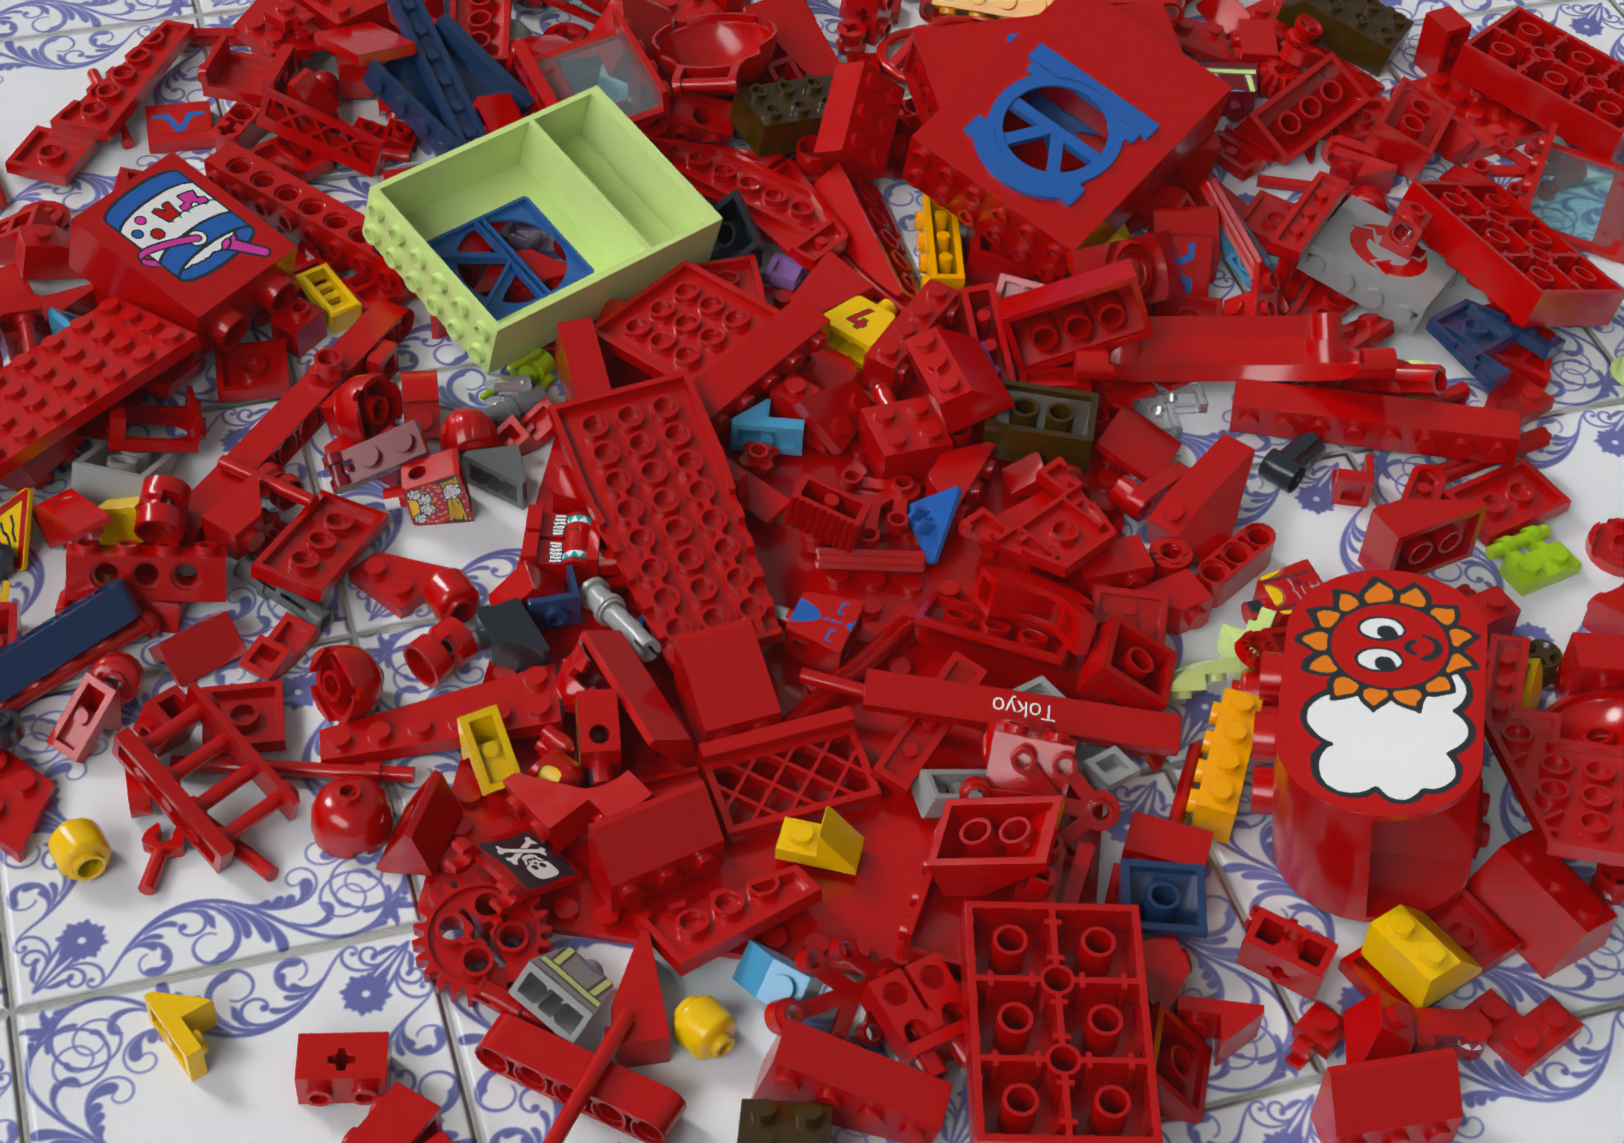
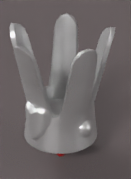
M487 372L488 375L507 379L487 380L484 382L486 388L494 389L495 391L512 392L489 400L487 406L497 405L503 402V398L508 395L515 397L536 388L538 385H531L528 374L513 377Z

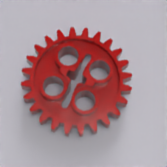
M475 871L473 883L467 884L461 875L457 876L458 887L455 889L444 882L442 884L443 897L440 898L430 894L428 899L432 909L419 908V918L422 922L413 924L414 935L419 937L412 940L413 952L420 953L415 957L417 968H426L423 971L424 981L427 983L436 980L435 990L438 995L450 988L452 1003H455L462 994L467 995L468 1007H473L475 1004L471 998L484 974L510 989L531 959L552 952V942L547 940L553 937L552 926L546 924L549 921L548 910H539L541 907L539 895L523 900L515 909L505 915H500L496 912L491 916H484L478 913L482 908L490 906V899L497 898L503 893L496 887L497 879L491 875L488 882L482 881L479 871ZM461 911H466L472 918L474 927L481 936L480 938L475 939L474 927L470 921L460 914ZM449 930H459L463 933L454 940L443 937ZM490 938L492 952L506 964L504 967H500L494 960V956L484 940ZM509 938H518L523 941L516 948H508L502 944ZM480 961L488 965L480 972H472L467 969L473 962Z

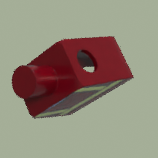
M1200 62L1201 66L1232 86L1221 117H1227L1230 122L1238 123L1253 112L1257 95V63Z

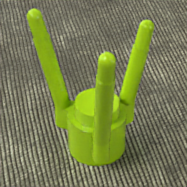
M536 348L530 354L506 367L508 371L515 370L508 376L514 377L528 374L531 384L540 383L544 391L555 380L551 374L555 369V361L550 353L540 348ZM488 389L480 395V398L485 400L498 391Z

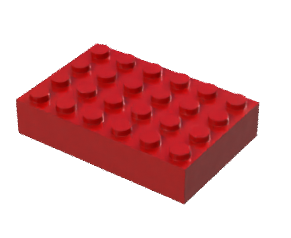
M1520 6L1509 11L1462 45L1450 73L1462 85L1485 94L1487 99L1503 104L1510 108L1515 115L1526 117L1544 131L1549 132L1552 122L1558 123L1559 125L1555 133L1557 136L1563 138L1568 145L1579 147L1591 155L1613 161L1624 152V63Z
M1412 180L1402 201L1405 199L1409 202L1418 203L1434 214L1422 236V239L1425 240L1424 244L1429 249L1441 254L1446 259L1445 263L1449 267L1460 271L1467 277L1466 281L1469 285L1484 292L1489 297L1488 301L1510 315L1511 322L1518 327L1527 329L1528 327L1549 328L1563 326L1570 328L1571 326H1605L1609 324L1624 299V289L1498 183ZM1405 224L1410 230H1413L1409 225Z
M964 901L959 926L970 1143H1163L1139 905Z

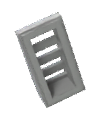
M921 769L911 788L921 818L941 817L946 799H960L959 787L961 783L971 776H979L985 779L987 769ZM975 789L969 793L968 798H982V793Z

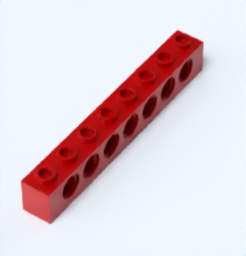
M233 141L204 159L206 177L260 218L266 219L280 227L283 231L294 235L309 246L315 247L334 260L355 270L358 274L364 275L401 297L410 292L402 277L395 269H391L380 252L365 240L362 233L365 215Z

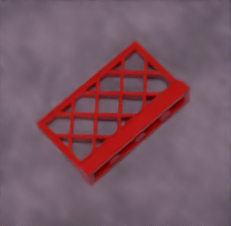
M850 705L698 744L696 756L698 773L700 778L704 777L727 840L783 825L785 817L803 820L824 814L826 806L837 811L881 798L882 792L877 780L870 775L872 768L854 728L855 716ZM848 740L853 753L849 760L846 761L829 753L828 750L832 744ZM805 752L816 757L817 760L811 771L791 763L790 761L794 754ZM822 761L843 770L836 783L816 774ZM768 762L779 767V770L771 781L752 772L756 764ZM728 771L741 777L735 790L732 791L719 785L715 775ZM785 771L805 779L798 793L778 784ZM850 773L863 779L867 789L853 792L841 785L847 774ZM747 780L767 789L760 803L740 794ZM810 783L831 792L828 799L821 802H815L805 797L804 794ZM772 793L793 802L789 810L780 813L766 807V804ZM737 803L754 811L755 813L751 820L733 824L729 814L733 804Z

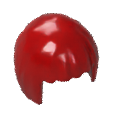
M476 408L456 409L446 417L442 424L439 436L441 451L456 447L458 452L485 447H500L499 435L495 424L488 415Z

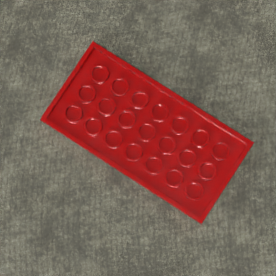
M113 297L100 302L98 307L88 314L73 319L70 322V326L56 334L45 337L41 344L30 351L15 356L11 363L0 369V480L200 348L202 345L198 335L121 298Z

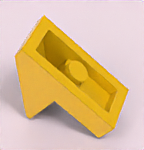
M497 704L457 718L463 760L470 759L482 796L504 789L505 786L502 781L511 774L521 772Z
M826 806L822 824L790 817L784 818L776 845L775 858L856 875L865 838L836 811Z
M155 991L145 994L144 999L150 1022L190 1080L194 1081L207 1074L204 1055L209 1053V1048L202 1033L215 1027L218 1023L214 1002L207 998Z

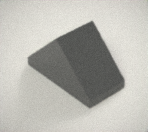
M519 445L470 450L463 454L464 473L467 483L521 510L528 506L527 480Z

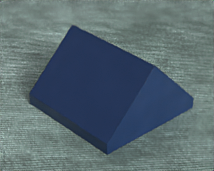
M1121 858L1117 904L1139 905L1141 933L1207 938L1208 924L1204 864Z

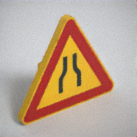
M24 488L0 506V543H5L13 549L16 558V569L18 571H25L27 569L30 531L35 529L32 518L34 491L31 488Z

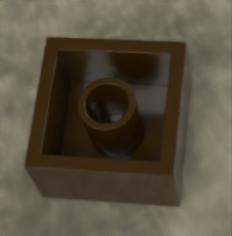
M742 1098L737 1143H830L832 1105L814 1102L773 1101L765 1098Z

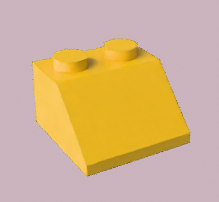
M1402 904L1369 924L1361 950L1363 957L1414 1007L1427 1008L1482 971V967L1423 911Z

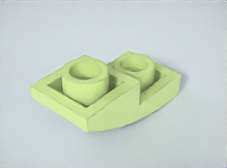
M1238 657L1210 659L1196 662L1174 671L1169 700L1191 699L1192 691L1206 690V682L1227 681L1226 673L1240 672V659Z

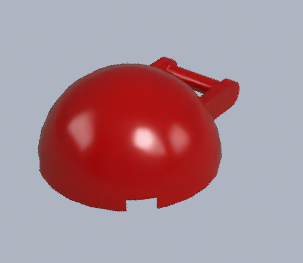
M712 13L685 18L686 26L673 31L671 24H667L652 36L655 57L662 70L672 80L674 96H681L684 92L691 91L714 98H724L739 93L740 87L748 86L752 81L757 82L770 65L776 49L777 26L771 20H767V26L758 24L757 15Z

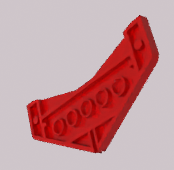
M647 137L705 200L718 203L735 188L740 189L759 232L803 268L812 271L826 253L832 251L835 255H838L846 249L848 232L791 157L785 161L786 155L783 154L757 157L753 150Z

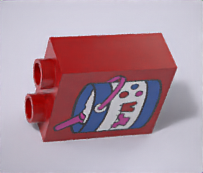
M173 151L71 219L69 267L109 298H121L197 334L202 346L186 356L193 363L216 346L223 351L234 348L246 335L251 320L265 310L272 315L276 314L292 302L299 287L298 281L293 278L297 246Z

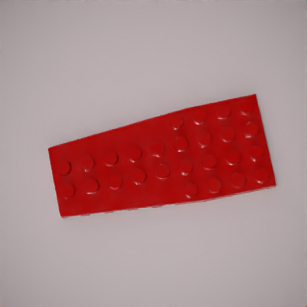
M684 370L549 405V418L580 496L654 639L660 643L661 653L670 670L674 672V636L750 617L760 647L782 641L783 630L781 626L779 627L775 615V605L772 596H769L765 575L755 554V544L752 535L748 532L742 505L739 504L736 496V486L724 450L689 371Z

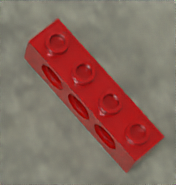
M83 539L78 540L75 544H68L66 552V600H81L103 585L115 579L123 578L136 601L226 602L227 546H219L218 543L212 541L197 542L195 546H179L178 542L168 540L156 542L155 545H139V542L134 540H120L115 545L99 544L97 540H90L88 542ZM101 563H111L118 571L112 575H105L98 570L97 566ZM143 563H149L154 565L158 571L148 576L141 574L137 567ZM182 564H190L197 569V572L191 576H184L176 568Z

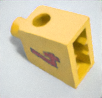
M855 296L824 313L831 320L828 335L829 341L824 348L848 356L857 367L863 370L864 355L896 319L897 308L895 304L888 299H883L878 304H875L862 296Z

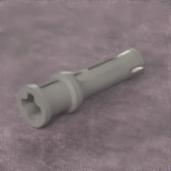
M600 577L590 578L584 582L579 589L581 606L592 610L595 620L600 625L610 626L613 630H621L641 661L649 662L654 660L657 655L649 646L660 653L661 645L626 610L625 600L618 594H613L610 591L609 584Z

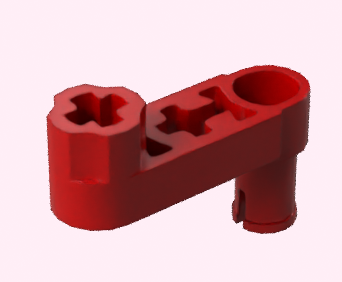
M1177 461L1141 484L1124 475L1111 489L1108 499L1125 514L1140 522L1153 512L1168 490L1190 468L1181 461Z

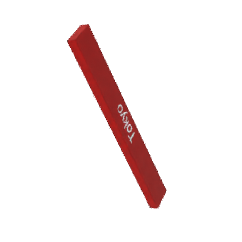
M867 668L865 673L862 710L979 728H987V724L1002 719L1021 718L1028 719L1029 727L1039 729L1041 728V722L1048 723L1059 730L1069 732V738L1075 739L1080 743L1107 747L1116 745L1120 749L1177 757L1180 752L1181 715Z

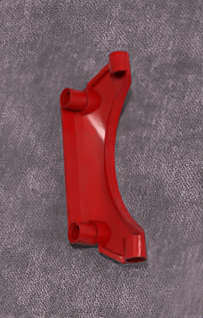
M1311 313V315L1149 316L1154 336L1110 350L1075 349L1073 360L1075 381L1236 382V378L1260 381H1342L1394 379L1397 370V355L1394 347L1361 348L1360 351L1355 348H1345V340H1342V313Z

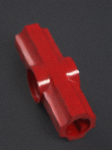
M1397 359V370L1394 379L1342 380L1341 385L1344 391L1403 398L1405 396L1440 397L1441 393L1446 391L1448 380L1446 378V369L1439 364H1411Z

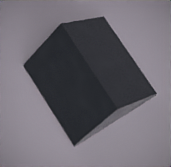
M735 188L713 206L723 220L709 261L755 254L758 268L760 269L762 268L765 243L740 189Z

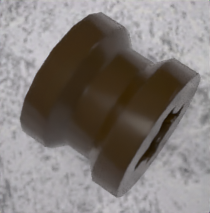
M1535 639L1530 641L1528 658L1541 659L1543 668L1542 687H1546L1553 682L1557 672L1556 669L1559 667L1563 655L1557 645L1552 642Z

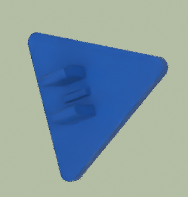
M954 486L907 505L906 514L909 518V525L922 551L925 552L926 560L929 564L935 565L939 560L962 495L960 487Z

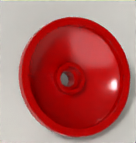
M1602 688L1577 692L1556 701L1544 710L1562 713L1560 738L1624 747V689Z

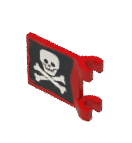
M529 827L476 842H470L466 837L456 838L453 840L451 847L458 853L454 857L447 858L444 862V865L456 875L466 872L477 862L497 879L496 887L503 893L497 898L490 899L489 905L500 915L508 914L525 899L581 882L584 877L580 870L549 843H540Z

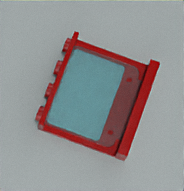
M618 8L612 10L614 29L542 54L532 56L524 40L512 44L515 68L539 110L598 85L637 126L670 114L669 100L672 99V92L668 82H662L655 61L648 59L643 41L636 39L631 21L629 19L625 20Z
M1552 122L1548 134L1542 132L1535 150L1541 153H1534L1528 168V171L1532 172L1533 175H1526L1520 191L1526 195L1525 197L1519 195L1518 201L1574 248L1624 265V165L1553 142L1559 124Z

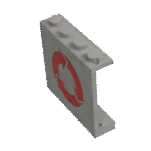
M1352 195L1322 227L1301 257L1296 268L1381 317L1393 320L1395 325L1413 334L1425 311L1445 287L1450 289L1460 271L1449 267L1445 263L1446 259L1438 252L1429 249L1424 244L1425 240L1422 238L1409 260L1380 246L1379 243L1392 216Z

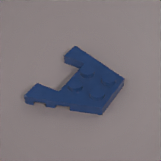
M1467 298L1430 317L1425 328L1490 392L1507 383L1512 373L1510 369L1492 359V355L1514 343H1518L1542 359L1547 360L1561 352L1566 342L1565 339L1556 335L1550 340L1536 334L1537 327H1528L1527 329L1518 327L1505 321L1507 315Z

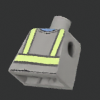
M565 946L531 959L508 993L557 1035L575 1044L614 985L604 975L603 968L599 962L593 959L586 960L574 949Z

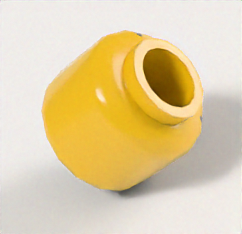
M76 818L63 822L52 833L48 842L50 855L59 872L67 879L87 881L96 878L104 871L112 854L110 844L100 826L95 821L87 818Z
M689 996L675 1009L672 1015V1020L674 1021L672 1035L696 1060H708L712 1057L720 1059L733 1048L735 1044L733 1036L736 1032L737 1021L713 996Z

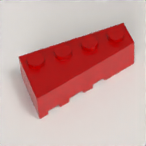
M787 1017L763 1059L751 1099L765 1098L773 1101L832 1105L831 1125L901 1143H932L942 1128L953 1084Z

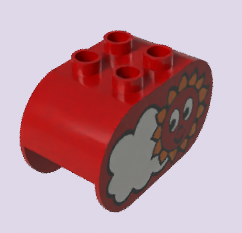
M1395 570L1359 571L1330 579L1309 591L1293 608L1287 621L1284 653L1262 652L1259 700L1279 701L1278 707L1261 706V712H1255L1252 761L1274 762V767L1258 765L1254 767L1251 814L1273 815L1272 854L1275 864L1287 884L1299 896L1315 907L1342 918L1372 922L1400 904L1421 910L1428 915L1453 901L1464 889L1470 876L1483 765L1488 634L1485 619L1478 607L1463 593L1439 580L1415 573Z

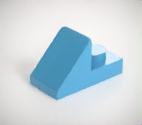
M766 399L732 418L730 450L744 451V443L754 441L766 445H774L778 449V454L802 456L804 420L770 417L771 399Z

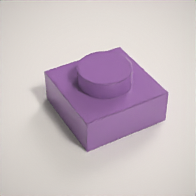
M775 253L763 272V283L795 291L806 269L791 257Z

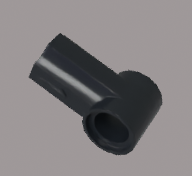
M1311 431L1306 434L1300 433L1281 451L1273 448L1261 462L1258 475L1285 492L1292 493L1301 483L1305 472L1323 457L1325 447L1322 445L1320 437Z

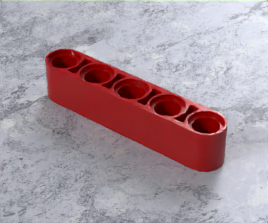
M510 1014L498 1015L475 1048L476 1058L489 1070L563 1105L594 1055L593 1052ZM610 1061L581 1113L644 1143H666L686 1111L687 1105L683 1097L671 1088Z

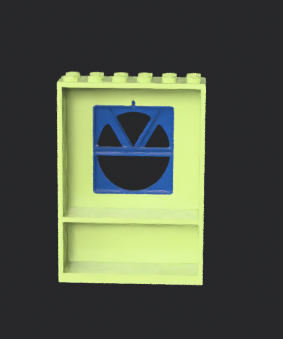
M596 85L369 187L362 233L368 244L373 245L384 257L386 264L391 269H395L402 277L407 288L411 292H415L424 302L428 312L432 316H436L446 327L449 336L453 340H457L467 351L470 360L474 364L479 365L487 374V372L492 373L531 353L536 348H541L555 341L557 322L592 317L594 321L598 319L604 305L610 298L624 302L628 301L685 259L692 263L709 261L723 218L607 94ZM504 221L521 222L535 226L551 235L563 249L567 261V271L559 286L550 291L490 224ZM475 230L496 253L459 252L457 249L463 239ZM457 264H506L488 296H483L470 288L462 279L457 269ZM515 275L536 297L532 301L522 303L502 301Z

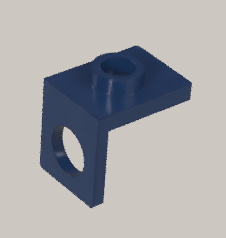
M572 565L566 566L567 593L527 600L528 614L538 629L581 623V598Z

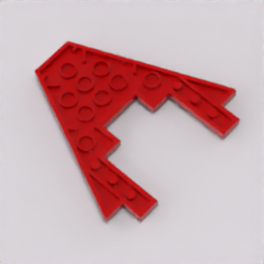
M1491 633L1486 664L1484 736L1545 854L1565 859H1577L1624 867V747L1560 738L1562 713L1521 708L1531 638Z

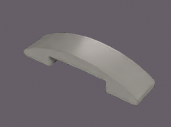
M1043 675L1012 689L1066 698ZM1077 742L1074 758L1077 762L1078 770L1090 785L1101 790L1110 791L1140 775L1141 769L1116 745L1106 749L1100 745Z

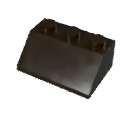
M1001 379L1015 406L986 419L983 443L992 442L996 444L994 459L1016 462L1031 453L1039 452L1044 466L1060 456L1068 465L1078 466L1082 472L1087 473L1100 393Z

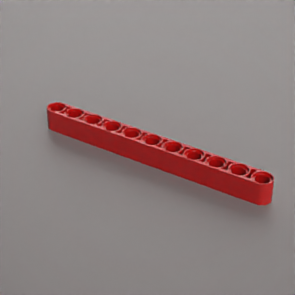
M384 298L376 300L331 347L338 349L344 357L350 360V367L343 370L341 379L331 382L322 379L320 376H311L307 371L226 456L255 469H259L260 466L270 461L284 467L326 422L319 406L346 380L356 375L368 373L366 370L368 355L375 351L384 339L395 342L398 346L412 329L415 316L414 311ZM216 466L191 491L188 512L185 514L187 520L184 537L179 542L181 546H195V543L205 541L201 516L244 481L243 479L218 469Z

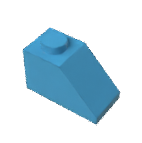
M753 939L749 940L732 977L753 997L766 1004L785 997H790L800 1002L817 996L823 986V982L811 974L801 973L797 969L795 961Z

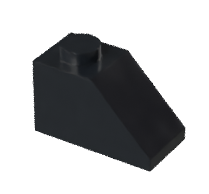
M518 597L475 612L476 629L472 630V635L477 643L478 651H485L492 664L521 672L533 666L541 667L551 664V648Z

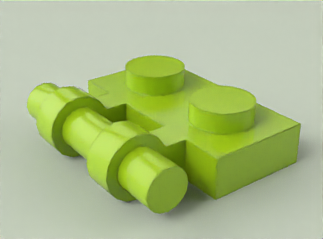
M1546 524L1538 527L1534 525L1521 529L1518 535L1513 537L1503 536L1496 539L1493 545L1485 548V554L1489 560L1500 557L1503 563L1501 564L1499 574L1522 597L1578 574L1582 563L1559 540L1550 544L1543 540L1551 536V530ZM1525 547L1529 552L1522 555L1518 550Z

